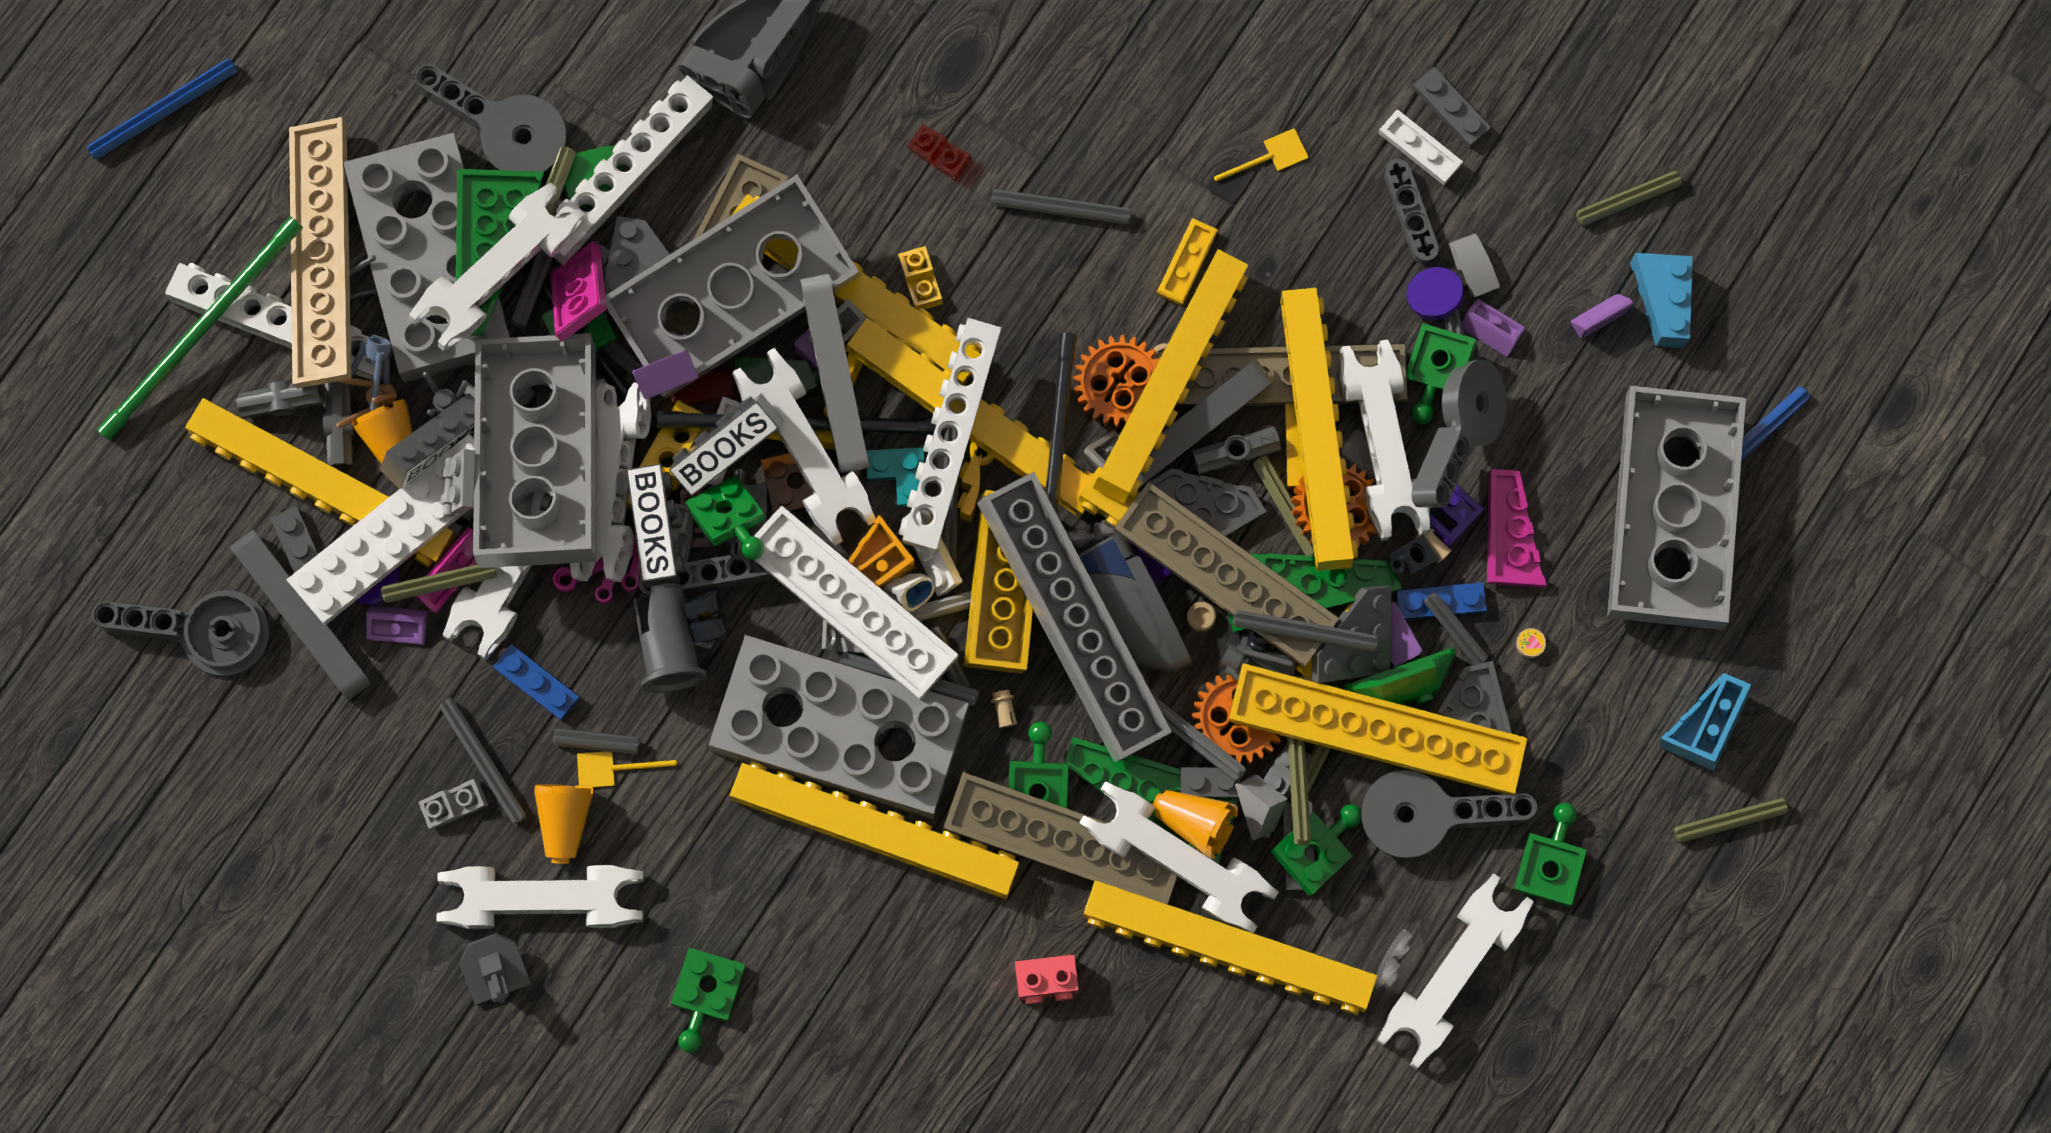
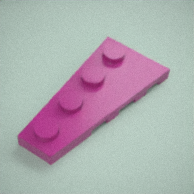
M1491 469L1489 471L1487 584L1544 588L1546 581L1541 572L1539 551L1536 550L1533 538L1534 530L1532 522L1529 521L1528 505L1520 471Z

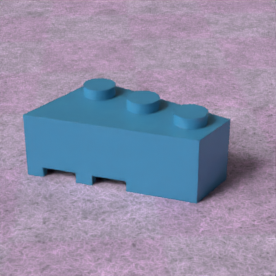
M1635 253L1630 264L1638 282V290L1646 308V316L1655 345L1657 347L1685 348L1690 340L1692 256Z
M1723 673L1698 699V702L1687 713L1685 712L1671 730L1660 738V748L1715 771L1750 695L1751 684Z

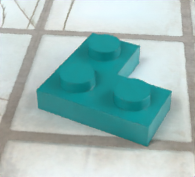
M923 448L866 450L869 463L867 481L896 480L897 507H907L911 490L917 491L920 480L915 479L919 462L924 463Z

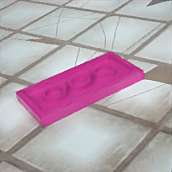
M595 241L590 242L575 253L565 265L560 264L550 272L555 336L561 342L607 310L601 249Z

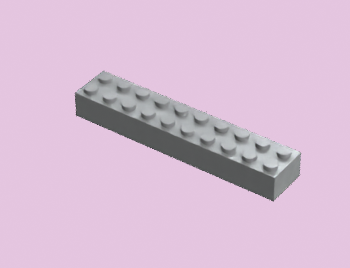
M1032 472L983 497L977 504L1113 761L1121 760L1172 732L1036 474Z

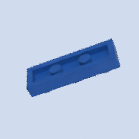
M1483 582L1400 590L1396 592L1397 606L1406 621L1436 618L1424 603V600L1432 593H1437L1455 616L1480 614L1487 611Z
M512 644L493 665V668L561 722L580 700L579 696Z

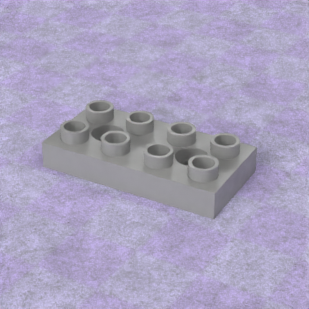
M450 133L343 162L368 258L372 255L376 256V260L370 263L398 372L403 382L423 378L424 372L434 375L474 364L475 340L511 338L500 296L498 297L485 335L469 336L445 351L438 347V340L447 330L449 323L435 324L425 318L422 322L414 324L409 320L410 312L419 302L426 289L438 278L445 276L453 284L456 282L457 169H465L455 134ZM420 191L432 197V204L428 212L421 217L411 219L397 213L399 202L405 195L411 192Z
M796 174L605 295L606 308L643 366L687 350L700 378L806 311L800 284L801 279L829 274L834 293L860 277L861 274ZM774 239L794 241L798 246L799 253H797L798 257L795 267L787 273L767 271L762 264L766 245ZM678 300L688 301L692 304L695 302L701 312L697 329L687 336L678 335L673 332L670 334L665 326L664 321H666L665 316L668 307ZM695 380L663 392L661 395L667 399Z
M591 333L572 334L563 342L555 335L475 340L473 556L479 568L596 562V347ZM544 385L553 390L548 402L540 407L526 408L518 403L519 399L525 396L528 389L532 386ZM545 492L553 497L550 507L540 515L525 516L518 511V506L527 499L530 493Z
M1639 386L1629 387L1625 400L1607 618L1724 630L1729 623L1746 398ZM1673 437L1686 438L1697 448L1699 460H1696L1689 467L1674 465L1665 456L1663 444H1666ZM1665 548L1677 549L1688 559L1690 572H1687L1681 579L1666 578L1657 570L1654 563V555L1657 556Z
M745 635L709 742V748L711 752L747 763L751 761L756 762L776 772L781 771L805 781L934 820L967 718L969 703L928 691L919 700L895 680ZM779 694L795 696L801 705V709H803L799 720L787 727L773 725L768 719L766 712H764L771 698ZM902 728L910 734L915 747L908 757L901 761H889L880 754L878 746H875L880 734L887 729Z

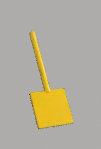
M1295 128L1264 141L1269 154L1215 176L1214 180H1222L1269 159H1272L1277 171H1280L1309 157Z
M603 751L577 754L579 786L588 787L615 786L614 771L669 767L678 764L676 760L613 765V752Z

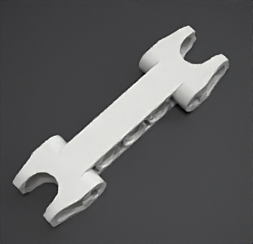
M552 183L526 196L512 210L508 218L516 226L454 284L447 277L441 276L426 289L419 302L410 312L409 320L414 324L422 322L431 315H439L447 320L449 326L438 340V347L443 351L468 338L484 322L487 315L479 307L541 249L548 256H555L569 243L575 231L585 220V213L580 209L573 211L564 218H556L548 213L546 206L553 199L557 189Z
M1382 340L1377 345L1378 365L1374 367H1364L1358 363L1350 346H1344L1339 351L1340 385L1343 398L1346 402L1359 401L1377 484L1365 488V498L1369 516L1381 541L1389 540V537L1392 536L1391 515L1397 512L1405 513L1412 518L1419 535L1426 534L1430 530L1429 508H1418L1412 502L1411 493L1416 479L1410 478L1392 396L1403 393L1404 382L1400 364L1388 340Z
M773 348L767 352L768 360L774 373L768 383L762 385L753 383L741 368L733 371L732 374L737 383L742 401L749 396H752L754 399L762 393L784 419L776 431L813 492V495L802 500L814 524L836 546L842 542L835 522L840 511L846 509L854 510L868 526L873 524L876 518L871 509L867 492L855 473L852 471L842 478L840 477L795 401L806 395L803 384L794 369Z
M600 383L596 388V562L603 557L606 579H610L613 582L622 581L632 556L634 534L631 527L624 526L629 492L626 469H632L636 439L647 437L651 422L650 398L644 399L637 383L632 384L625 401L618 407L617 394L613 386L607 383ZM582 562V571L580 569L581 563H570L572 578L579 581H588L596 562Z
M534 492L528 494L527 499L518 506V511L525 516H531ZM532 565L496 567L497 576L484 580L477 592L465 586L452 605L443 637L452 642L465 627L471 625L483 629L484 635L477 654L482 659L487 660L494 650L506 639L517 619V613L507 607Z
M1104 782L1100 790L1115 803L1117 810L1115 818L1110 823L1102 824L1084 816L1078 824L1085 828L1102 846L1122 858L1126 856L1131 847L1138 850L1208 895L1207 900L1202 906V909L1223 923L1254 933L1257 926L1243 914L1241 909L1243 897L1248 892L1253 891L1265 897L1275 899L1278 891L1264 880L1256 870L1236 858L1231 859L1226 869L1148 820L1155 810L1151 803L1133 792Z
M613 865L587 867V880L495 881V868L482 866L464 867L438 873L440 884L458 886L464 892L463 903L457 909L437 913L438 924L453 925L466 929L494 928V914H586V927L616 928L627 924L643 922L644 918L642 911L621 908L616 900L618 891L623 886L644 882L643 871L625 869Z
M1494 873L1483 886L1472 894L1457 915V918L1469 926L1418 999H1415L1404 991L1388 1014L1384 1028L1377 1039L1378 1043L1384 1045L1397 1031L1405 1030L1412 1033L1417 1039L1418 1049L1410 1065L1416 1070L1430 1054L1440 1047L1454 1025L1446 1021L1442 1016L1489 948L1494 943L1504 951L1508 949L1522 929L1527 913L1534 902L1526 897L1514 911L1505 912L1498 909L1493 903L1492 894L1500 878Z

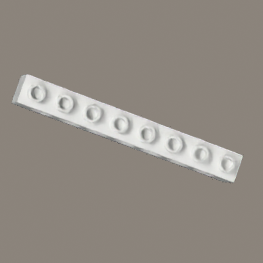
M688 75L681 82L677 80L670 87L669 95L663 102L658 100L650 109V116L645 121L639 120L631 130L632 135L626 141L620 140L612 151L614 154L607 161L605 159L600 161L594 169L595 174L589 180L584 179L577 186L576 194L570 201L565 199L557 208L556 218H564L570 215L573 211L580 209L579 207L583 204H589L594 208L590 212L582 211L585 213V220L575 231L569 243L553 256L562 265H565L711 109L713 96ZM679 105L683 106L686 111L678 113L672 108ZM657 125H663L668 130L665 132H657L654 129V127ZM638 145H645L649 148V150L646 152H639L638 150H636L635 147ZM625 164L631 170L621 172L616 167ZM602 184H607L612 187V190L603 192L598 187Z
M179 263L165 294L170 302L204 314L231 284V280L218 273H215L214 276L204 273L205 270L202 267L193 263H189L188 266ZM202 285L208 286V290L204 294H196L198 287ZM248 286L218 319V321L292 349V307L283 304V300L275 295L267 294L265 297L258 294L255 288ZM252 306H261L260 311L256 315H248V310ZM277 317H287V320L284 324L279 326L274 325V321ZM350 325L352 365L356 357L352 355L354 349L360 347V342L367 343L368 336L361 334L362 331ZM391 350V352H390V359H391V357H392V355H393L392 350ZM363 356L354 374L373 380L375 365L367 363V357ZM383 365L381 369L380 381L383 377Z
M967 318L966 325L960 324L955 339V341L960 342L958 353L953 351L951 353L947 367L952 369L950 380H943L939 396L944 397L941 408L935 407L931 421L932 424L936 425L933 436L927 435L923 451L928 452L926 462H919L915 479L920 480L917 491L911 490L907 507L912 508L909 519L903 517L899 530V535L904 536L902 541L904 544L936 553L1001 327ZM969 345H976L980 348L981 355L977 358H970L966 355L965 349ZM960 373H969L973 377V383L969 386L959 384L957 376ZM953 400L962 401L965 405V410L960 414L953 413L949 409L950 402ZM947 427L953 428L957 432V438L953 441H945L941 437V431ZM938 455L947 457L949 460L948 467L945 469L936 468L932 462L934 457ZM929 483H936L940 486L941 493L936 497H930L924 491L925 486ZM926 510L932 514L933 520L930 524L922 525L917 521L916 515L920 511Z

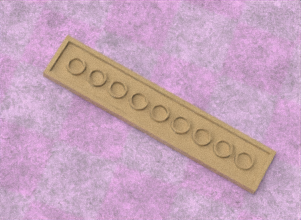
M342 117L289 127L290 216L304 227L291 241L293 385L297 389L351 379L348 179L343 162L347 161V124Z

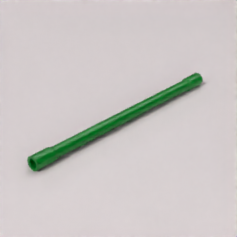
M291 216L285 221L267 245L118 409L114 410L97 428V431L110 441L135 410L275 256L304 228Z

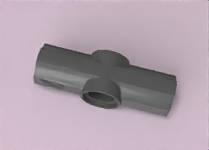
M290 381L272 382L268 384V388L239 393L236 399L237 409L240 412V416L244 419L269 414L273 416H287L294 414L296 409L325 404L327 390L324 384L297 389L293 382Z
M338 381L325 383L327 399L325 400L326 413L323 414V429L325 439H327L328 465L337 470H348L354 467L353 437L356 436V431L351 423L341 428H337L336 424L354 415L352 411L351 385L339 383Z
M1273 426L1243 436L1233 435L1226 441L1192 450L1191 455L1198 476L1230 466L1240 467L1247 461L1281 452V445L1277 431ZM1239 446L1243 449L1244 453L1241 456H1233L1230 454L1229 448Z

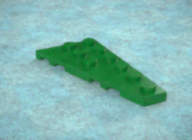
M457 169L456 281L516 226L508 218L510 213L526 196L539 190L544 172ZM503 286L479 307L487 316L484 322L470 336L485 335Z
M1271 553L1250 554L1327 610L1354 603L1356 601L1354 597L1361 588L1386 585L1391 587V594L1402 589L1399 580L1387 561L1358 559L1353 560L1351 568L1316 571L1315 558H1312V556ZM1227 612L1233 634L1250 630L1235 627L1233 625L1234 616Z
M1072 737L1065 763L1069 764L1068 770L1104 794L1100 788L1104 782H1108L1118 788L1137 794L1152 805L1156 796L1159 793L1163 794L1166 790L1181 793V769L1132 754L1114 762L1105 746ZM1215 799L1235 805L1238 799ZM1155 810L1153 811L1148 820L1197 850L1155 817ZM1222 851L1220 854L1214 853L1215 858L1211 860L1219 864Z

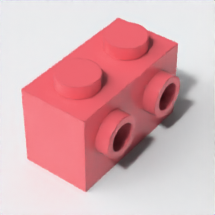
M1074 955L1015 961L1019 1001L1025 1000L1026 1004L1042 1003L1043 998L1055 997V1001H1065L1073 999L1072 994H1078Z

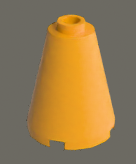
M404 399L392 402L394 406L390 408L389 406H381L351 422L355 431L381 464L386 451L413 433L407 404Z
M552 784L535 785L534 793L546 857H552L551 863L569 864V858H575L593 797V787Z
M1166 790L1163 794L1159 793L1153 802L1157 819L1211 859L1215 858L1214 853L1220 854L1234 827L1230 824L1231 816L1237 818L1238 807L1235 804Z

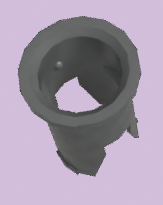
M675 583L651 586L650 600L633 599L647 675L640 682L641 688L648 693H668L697 686L707 679L706 670L699 668L697 664L693 636L690 629V619H687L682 602L686 600L684 587Z

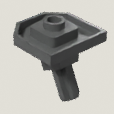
M497 933L468 943L459 962L475 1005L490 999L493 1002L499 1001L500 1004L505 1003V999L509 997V992L531 984L516 941Z

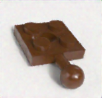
M790 453L761 460L773 514L781 506L790 513L806 510L802 500L813 495V492L805 479L800 488L793 489L788 486V480L791 476L801 475L803 477ZM837 465V466H834L840 476H845V475H847L848 473H850V472H847V473L841 474V473H840V470H839V466H838V465ZM863 469L853 472L857 477H859L862 474Z

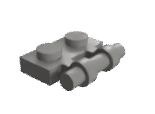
M463 449L453 455V458H445V468L441 472V479L444 480V494L441 495L440 503L443 505V516L453 517L455 513H464L474 506L475 450Z

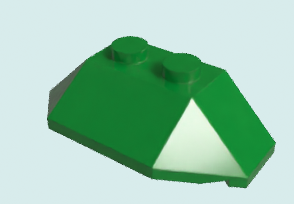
M1454 647L1346 684L1343 690L1404 706L1417 702L1418 705L1428 703L1434 700L1433 696L1437 694L1456 651Z

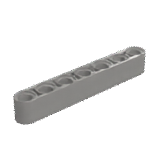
M829 274L801 279L800 284L840 473L869 468Z

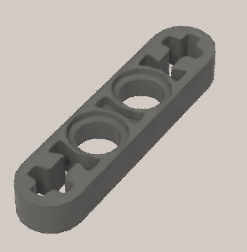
M1394 159L1387 164L1384 173L1389 193L1412 257L1419 264H1430L1436 259L1439 250L1437 240L1410 166L1404 160ZM1394 168H1397L1398 171H1404L1401 177L1403 185L1397 189L1395 188L1399 186V180L1396 175L1391 176ZM1404 192L1411 193L1415 201L1411 205H1403L1399 201V195ZM1412 218H1418L1422 220L1424 228L1420 231H1413L1409 228L1408 221ZM1423 236V242L1425 247L1432 249L1430 250L1429 256H1425L1424 253L1418 252L1421 249V242L1419 238Z

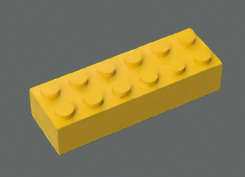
M986 490L981 495V499L995 491ZM980 510L964 667L1021 674L1027 670L1033 608Z

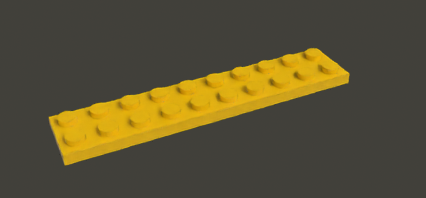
M1244 663L1241 666L1228 720L1240 725L1503 794H1515L1527 742V738Z

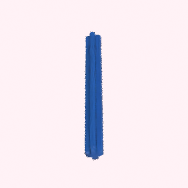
M225 59L87 146L89 153L94 159H99L237 72V68L230 59Z
M1798 387L1743 436L1741 461L1810 400L1811 396L1805 388Z

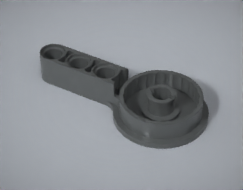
M423 65L415 74L418 89L423 96L481 131L480 139L483 152L488 161L497 170L538 171L545 173L553 167L560 147L566 145V129L561 115L549 102L539 97L515 95L501 101H491L433 65ZM427 77L436 78V82L432 85H424L422 83ZM456 91L460 93V96L455 100H449L446 98L447 94ZM475 106L484 108L483 112L478 115L471 114L470 110ZM527 135L532 139L527 144H520L517 142L516 137Z
M1472 360L1465 366L1455 368L1445 382L1442 395V410L1447 428H1438L1413 485L1411 493L1412 502L1418 508L1446 507L1473 447L1487 446L1493 443L1502 430L1506 415L1505 387L1500 373L1487 360Z
M224 590L210 593L198 600L186 613L182 610L115 602H101L94 607L92 612L94 622L106 633L179 642L183 646L188 658L196 667L208 674L219 677L235 676L246 672L256 665L264 655L270 638L269 622L261 606L248 595L237 591ZM114 612V618L111 622L102 623L105 613ZM137 615H143V622L137 627H132V619ZM164 619H172V625L169 629L160 630V623ZM223 625H229L232 632H229L224 637H218V629Z
M1401 770L1382 776L1369 788L1363 800L1361 819L1367 837L1379 850L1397 858H1415L1433 850L1442 841L1448 829L1527 824L1533 819L1537 811V803L1529 794L1450 797L1430 777L1416 771ZM1521 802L1526 803L1530 807V814L1525 816L1519 815L1515 810V805ZM1490 804L1497 805L1501 810V815L1495 818L1490 817L1486 813L1485 807ZM1460 806H1466L1471 810L1472 816L1469 819H1461L1457 816L1456 809ZM1400 810H1408L1414 815V818L1408 823H1403L1398 819L1397 813Z

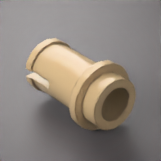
M1433 528L1426 534H1418L1414 539L1424 535L1438 557V563L1451 551L1433 533L1435 531Z
M1009 690L993 693L991 703H995L999 728L1017 725L1018 722L1016 721L1011 700L1014 696L1010 695Z

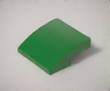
M615 145L576 153L564 184L565 194L569 201L576 194L577 186L584 179L589 180L595 174L594 169L603 159L607 161L614 154L612 151ZM621 165L616 167L619 171L623 172ZM602 184L598 189L603 192H609L612 190V187ZM583 204L579 207L582 211L594 209L589 204Z

